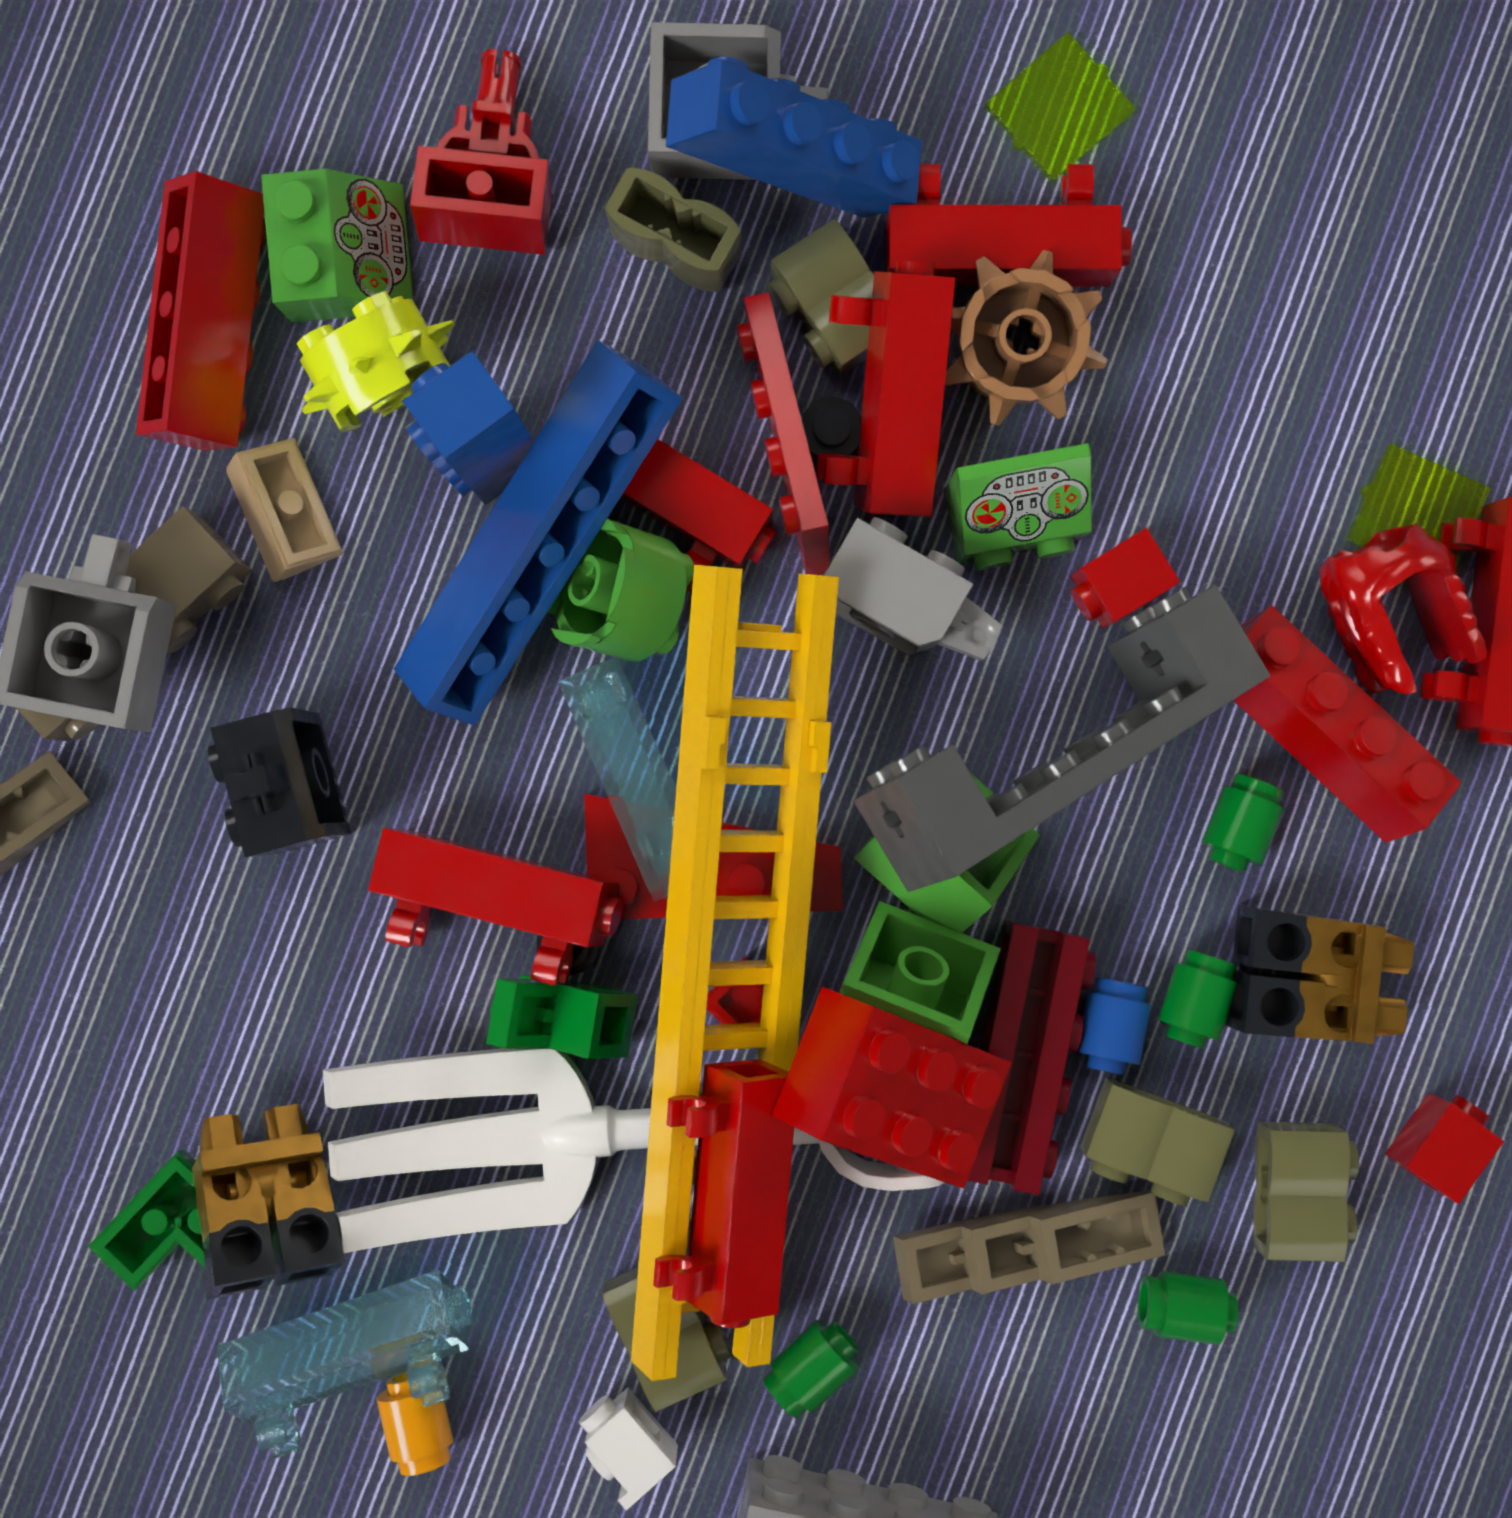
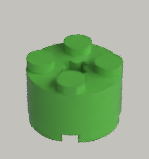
M607 518L547 612L555 615L559 628H551L553 634L559 641L565 644L627 661H641L655 653L667 654L673 649L678 640V621L685 601L686 587L693 577V561L690 556L680 553L677 546L670 540Z

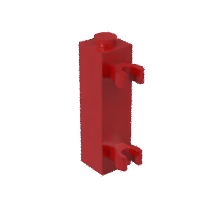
M920 164L917 204L890 205L885 224V272L895 273L896 259L935 262L934 276L955 277V286H978L975 262L984 256L1002 272L1007 274L1018 268L1030 269L1041 252L1047 250L1053 253V275L1068 282L1071 287H1110L1121 271L1122 266L1129 265L1132 250L1130 227H1122V205H1092L1094 164L1067 165V175H1062L1061 205H940V164Z
M896 259L895 273L874 271L872 298L831 295L829 322L869 326L858 456L818 453L816 479L823 480L825 484L855 485L854 505L871 514L932 517L955 277L934 276L935 262Z
M659 439L656 440L620 497L627 504L693 543L692 548L686 554L692 559L693 566H713L717 558L732 568L742 569L748 559L758 564L777 534L776 530L769 527L773 519V509ZM692 577V580H691V582L689 583V585L686 587V590H688V591L691 592V593H692L693 577Z
M1510 496L1483 506L1481 520L1458 517L1455 518L1454 523H1441L1439 542L1443 543L1450 551L1477 552L1471 601L1473 614L1477 618V627L1485 641L1487 655L1486 659L1474 664L1469 663L1465 659L1463 661L1462 673L1437 670L1435 674L1423 673L1420 698L1458 702L1455 729L1479 732L1477 743L1499 747H1512V497Z
M383 828L368 887V891L398 898L396 908L388 922L385 941L406 947H412V944L424 946L430 924V907L543 936L533 962L530 979L554 986L558 982L566 984L573 961L574 944L584 947L604 946L606 937H612L615 934L623 908L622 899L616 898L619 887L618 882L407 829Z
M762 1059L704 1064L702 1097L680 1095L668 1098L666 1125L669 1127L686 1126L685 1136L698 1138L689 1256L664 1255L655 1259L653 1285L657 1288L673 1286L672 1298L675 1301L689 1302L708 1315L712 1323L725 1328L745 1327L750 1324L751 1319L777 1315L779 1309L794 1127L772 1116L788 1071Z

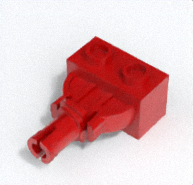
M488 49L481 56L482 68L477 99L473 101L471 129L468 106L460 105L456 110L454 127L441 138L436 147L418 145L410 201L418 238L421 242L545 255L552 203L549 163L546 159H540L534 144L530 140L532 120L526 112H518L515 134L514 110L522 61L517 54L503 50L500 73V66L497 64V49Z

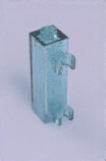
M613 657L562 679L558 683L653 901L656 902L665 897L668 899L676 787L619 658Z
M436 1270L216 1345L224 1410L249 1424L256 1422V1435L260 1450L265 1451L272 1448L273 1457L278 1458L301 1450V1436L293 1409L407 1371L412 1398L417 1399L421 1397L423 1406L427 1407L450 1399V1389L441 1359L470 1349L466 1326L473 1324V1312L468 1295L462 1286L456 1287L445 1275Z

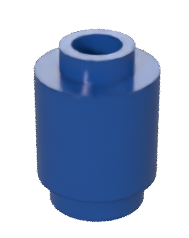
M1097 977L1094 993L1087 992L1083 1013V1032L1077 1052L1089 1054L1087 1067L1125 1075L1127 1063L1141 1064L1151 1005L1145 1003L1147 987Z

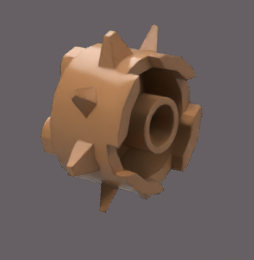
M1047 250L1041 252L1030 269L1018 268L1007 274L1002 272L985 256L975 262L978 291L974 293L966 307L952 308L950 330L955 333L954 352L957 360L946 371L945 386L969 383L977 393L989 399L990 423L997 426L1001 425L1015 405L1024 406L1033 402H1038L1057 420L1067 415L1064 386L1077 376L1079 370L1105 368L1107 358L1089 346L1091 325L1089 318L1086 319L1103 299L1099 290L1073 293L1074 289L1068 282L1053 275V253ZM1019 323L1028 326L1027 337L1035 341V348L1028 347L1022 354L1014 352L1013 342L1006 339V330L1014 331Z

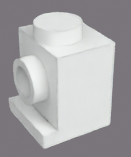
M629 1388L625 1389L613 1401L608 1395L601 1397L579 1420V1424L587 1432L584 1443L588 1446L586 1454L589 1461L603 1478L610 1481L615 1477L621 1484L618 1502L626 1511L676 1467L678 1444Z

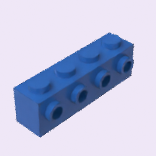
M732 57L713 58L709 60L707 66L671 80L666 135L667 148L862 218L888 212L890 205L917 204L922 140L897 131V125L894 122L878 118L868 119L850 111V106L843 101L816 98L801 92L800 85L794 81L781 78L769 79L750 71L749 65L743 60Z
M470 351L450 367L446 363H441L425 371L412 384L411 388L414 393L402 400V402L415 418V421L406 426L405 429L429 462L435 465L453 487L455 486L462 497L473 491L486 505L503 493L534 443V440L512 404L474 352Z

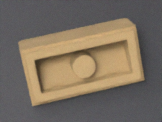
M295 438L237 452L227 466V475L273 582L287 579L343 554Z

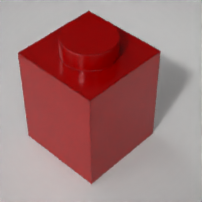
M1147 527L1070 575L1076 585L1071 589V595L1080 612L1090 622L1097 619L1102 628L1117 622L1180 583V580Z
M1428 1093L1384 1154L1435 1192L1459 1205L1504 1141L1484 1127L1490 1117L1468 1100L1455 1095L1453 1100L1449 1102Z

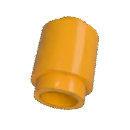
M422 1369L402 1372L389 1378L386 1381L387 1389L381 1392L376 1397L390 1460L398 1463L400 1474L404 1476L427 1473L445 1465L451 1459L449 1446L453 1443L454 1439L440 1379L437 1377H425V1372Z

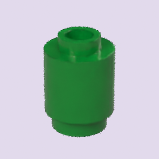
M1236 773L1231 786H1223L1201 841L1202 844L1212 848L1208 859L1243 873L1246 872L1249 863L1262 866L1285 810L1280 806L1284 791L1264 781Z
M1187 949L1183 964L1177 962L1175 964L1158 1017L1159 1021L1170 1024L1166 1037L1204 1049L1207 1037L1218 1041L1221 1040L1239 984L1233 981L1237 965Z
M1160 1271L1157 1277L1144 1276L1141 1280L1137 1306L1138 1322L1140 1328L1153 1330L1155 1336L1159 1338L1220 1345L1224 1340L1226 1332L1233 1333L1236 1329L1238 1301L1234 1293H1228L1224 1279Z
M815 1320L771 1361L772 1370L763 1378L764 1384L777 1403L792 1417L797 1419L806 1410L814 1413L859 1370L858 1364L853 1357L859 1352V1348L852 1337L837 1322L833 1321L826 1326L819 1320Z

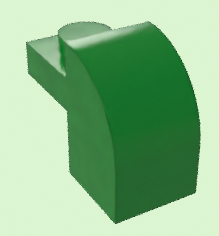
M520 974L519 979L497 978L494 999L490 1008V1023L486 1044L504 1049L550 1048L587 1059L628 1058L638 994L574 980H568L566 984L558 982L554 986L531 980V975Z

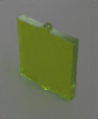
M1069 32L1063 35L985 104V109L1013 139V150L1016 152L1023 151L1051 183H1054L1067 171L1068 164H1076L1136 110L1133 104L1107 76L1108 67L1105 64L1097 65Z
M1390 443L1383 452L1370 484L1360 489V495L1363 500L1346 540L1363 547L1377 531L1417 523L1439 541L1441 523H1454L1455 518L1458 517L1478 519L1491 488ZM1451 551L1454 554L1457 568L1463 552Z

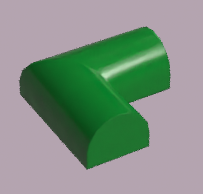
M184 1149L176 1152L87 1246L133 1291L138 1289L179 1245L205 1268L196 1187L194 1186L192 1167L196 1160Z

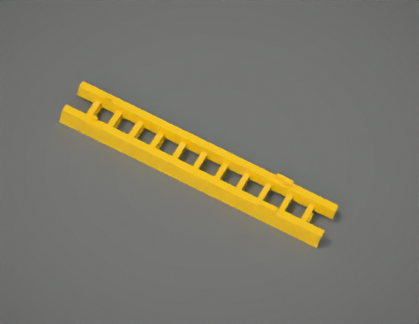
M694 565L631 1361L651 1381L676 1378L681 1314L700 1311L687 1301H675L672 1298L673 1286L657 1288L653 1285L655 1259L664 1255H686V1251L689 1249L692 1215H690L692 1184H695L697 1151H695L696 1138L685 1136L686 1126L669 1127L666 1125L668 1098L680 1095L702 1097L703 1087H700L703 1051L758 1048L757 1059H762L789 1072L798 1049L822 773H827L832 723L826 720L839 577L798 574L794 632L782 631V625L738 622L743 569ZM736 647L792 650L788 699L732 696ZM730 716L786 718L782 765L727 763ZM725 784L780 785L777 830H721ZM719 852H775L771 895L716 896ZM769 918L766 960L710 962L714 919ZM764 984L760 1023L705 1025L708 986ZM775 1315L751 1319L749 1325L742 1328H734L732 1354L746 1367L770 1364Z

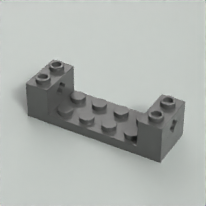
M1216 584L1193 597L1185 586L1122 622L1128 634L1111 643L1107 648L1140 702L1114 717L1113 721L1115 723L1100 732L1098 730L1093 731L1063 749L1064 755L1049 764L1046 761L1019 776L1013 781L1015 786L997 796L993 794L985 798L954 745L933 755H930L925 745H922L866 777L873 789L853 801L907 892L960 875L1271 676Z

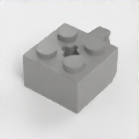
M651 22L648 156L651 172L663 178L756 180L666 147L671 80L707 66L709 60L713 58L732 57L743 60L749 65L750 71L769 79L781 78L795 82V76L780 74V31L767 25ZM800 86L801 92L819 99H828V88Z
M874 517L871 523L868 524L857 518L824 575L839 577L836 615L907 656L928 651L938 644L979 661L984 660L997 640L1003 625L966 597L973 583L961 577L965 570L964 567L940 552L930 550L927 557L904 545L908 536L894 525L882 519Z
M92 534L84 566H73L69 580L24 572L15 585L0 656V705L121 729L151 732L177 604L157 597L135 593L136 578L127 576L131 544L129 542ZM83 646H92L89 660L81 659Z

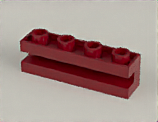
M1005 920L1000 944L1001 949L996 963L979 1049L1012 1063L967 1181L988 1185L989 1180L1009 1183L1015 1191L1039 1195L1042 1178H1052L1058 1155V1142L1051 1140L1055 1115L1063 1116L1065 1114L1071 1089L1070 1078L1063 1077L1068 1052H1077L1083 1032V1015L1076 1014L1080 989L1089 990L1096 967V953L1088 951L1091 939L1077 934Z

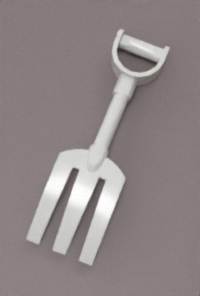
M502 1048L323 1070L325 1105L332 1109L444 1098L538 1094L539 1107L448 1119L328 1142L330 1176L337 1181L444 1169L543 1164L544 1176L451 1189L337 1212L335 1214L344 1253L451 1235L567 1224L576 1213L590 1187L598 1157L613 1156L620 1150L648 1148L651 1108L617 1110L611 1105L595 1106L589 1086L577 1065L567 1053L550 1048ZM794 1127L793 1145L819 1143L821 1151L837 1172L862 1187L898 1191L931 1188L945 1183L892 1164L865 1161L844 1148L821 1141ZM696 1138L695 1145H698V1138Z

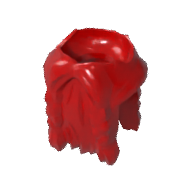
M1417 523L1377 531L1363 547L1353 552L1341 550L1336 555L1329 556L1319 567L1321 591L1328 603V617L1335 624L1337 635L1345 647L1347 656L1352 659L1357 680L1371 694L1380 693L1385 689L1394 690L1401 694L1417 692L1413 674L1401 652L1381 597L1404 580L1410 590L1420 623L1424 628L1429 647L1436 660H1445L1451 657L1457 663L1467 659L1469 663L1474 664L1486 659L1485 641L1477 627V618L1473 614L1472 601L1466 595V586L1457 575L1454 554Z

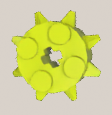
M387 291L364 299L352 309L356 319L335 331L331 324L321 326L304 335L296 343L303 354L300 362L314 385L303 396L308 403L302 408V412L308 414L328 409L340 431L346 432L360 428L362 423L357 415L372 409L374 413L381 412L382 416L385 417L405 406L402 400L414 393L411 388L412 384L421 374L441 363H446L450 367L440 348L449 340L446 334L455 326V323L449 320L427 326L413 299H404L403 296L391 299Z

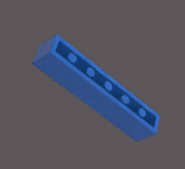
M597 340L394 667L396 673L424 709L473 726L476 725L683 399V397L645 366L600 340Z

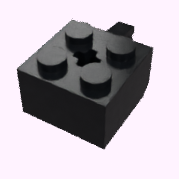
M286 708L210 728L214 744L208 747L210 767L215 779L220 784L225 783L231 804V808L225 811L226 827L232 843L236 847L242 846L244 857L281 854L351 834L319 713L297 708Z

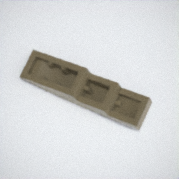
M50 751L0 784V877L90 803L86 795Z
M1149 1190L1018 1209L893 1236L902 1296L905 1301L911 1304L968 1290H973L983 1295L1037 1280L1053 1285L1165 1256L1156 1196Z

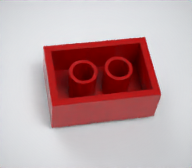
M822 987L772 1116L821 1141L964 1189L1012 1062Z

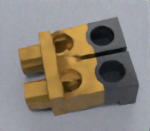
M1238 905L1232 961L1256 968L1301 972L1302 975L1301 978L1236 970L1233 981L1239 984L1226 1026L1245 1034L1354 1041L1374 1044L1375 1036L1404 1034L1408 1012L1406 1000L1379 996L1381 972L1409 974L1413 964L1414 943L1411 940L1386 933V927Z
M299 1104L278 1106L266 1110L262 1115L265 1141L243 1144L239 1115L226 1114L208 1117L202 1123L200 1152L192 1167L194 1186L196 1187L197 1209L201 1224L205 1260L203 1276L206 1300L264 1289L268 1287L273 1279L274 1285L280 1286L331 1276L345 1262L328 1175L321 1155L323 1148L320 1132L308 1133V1127Z

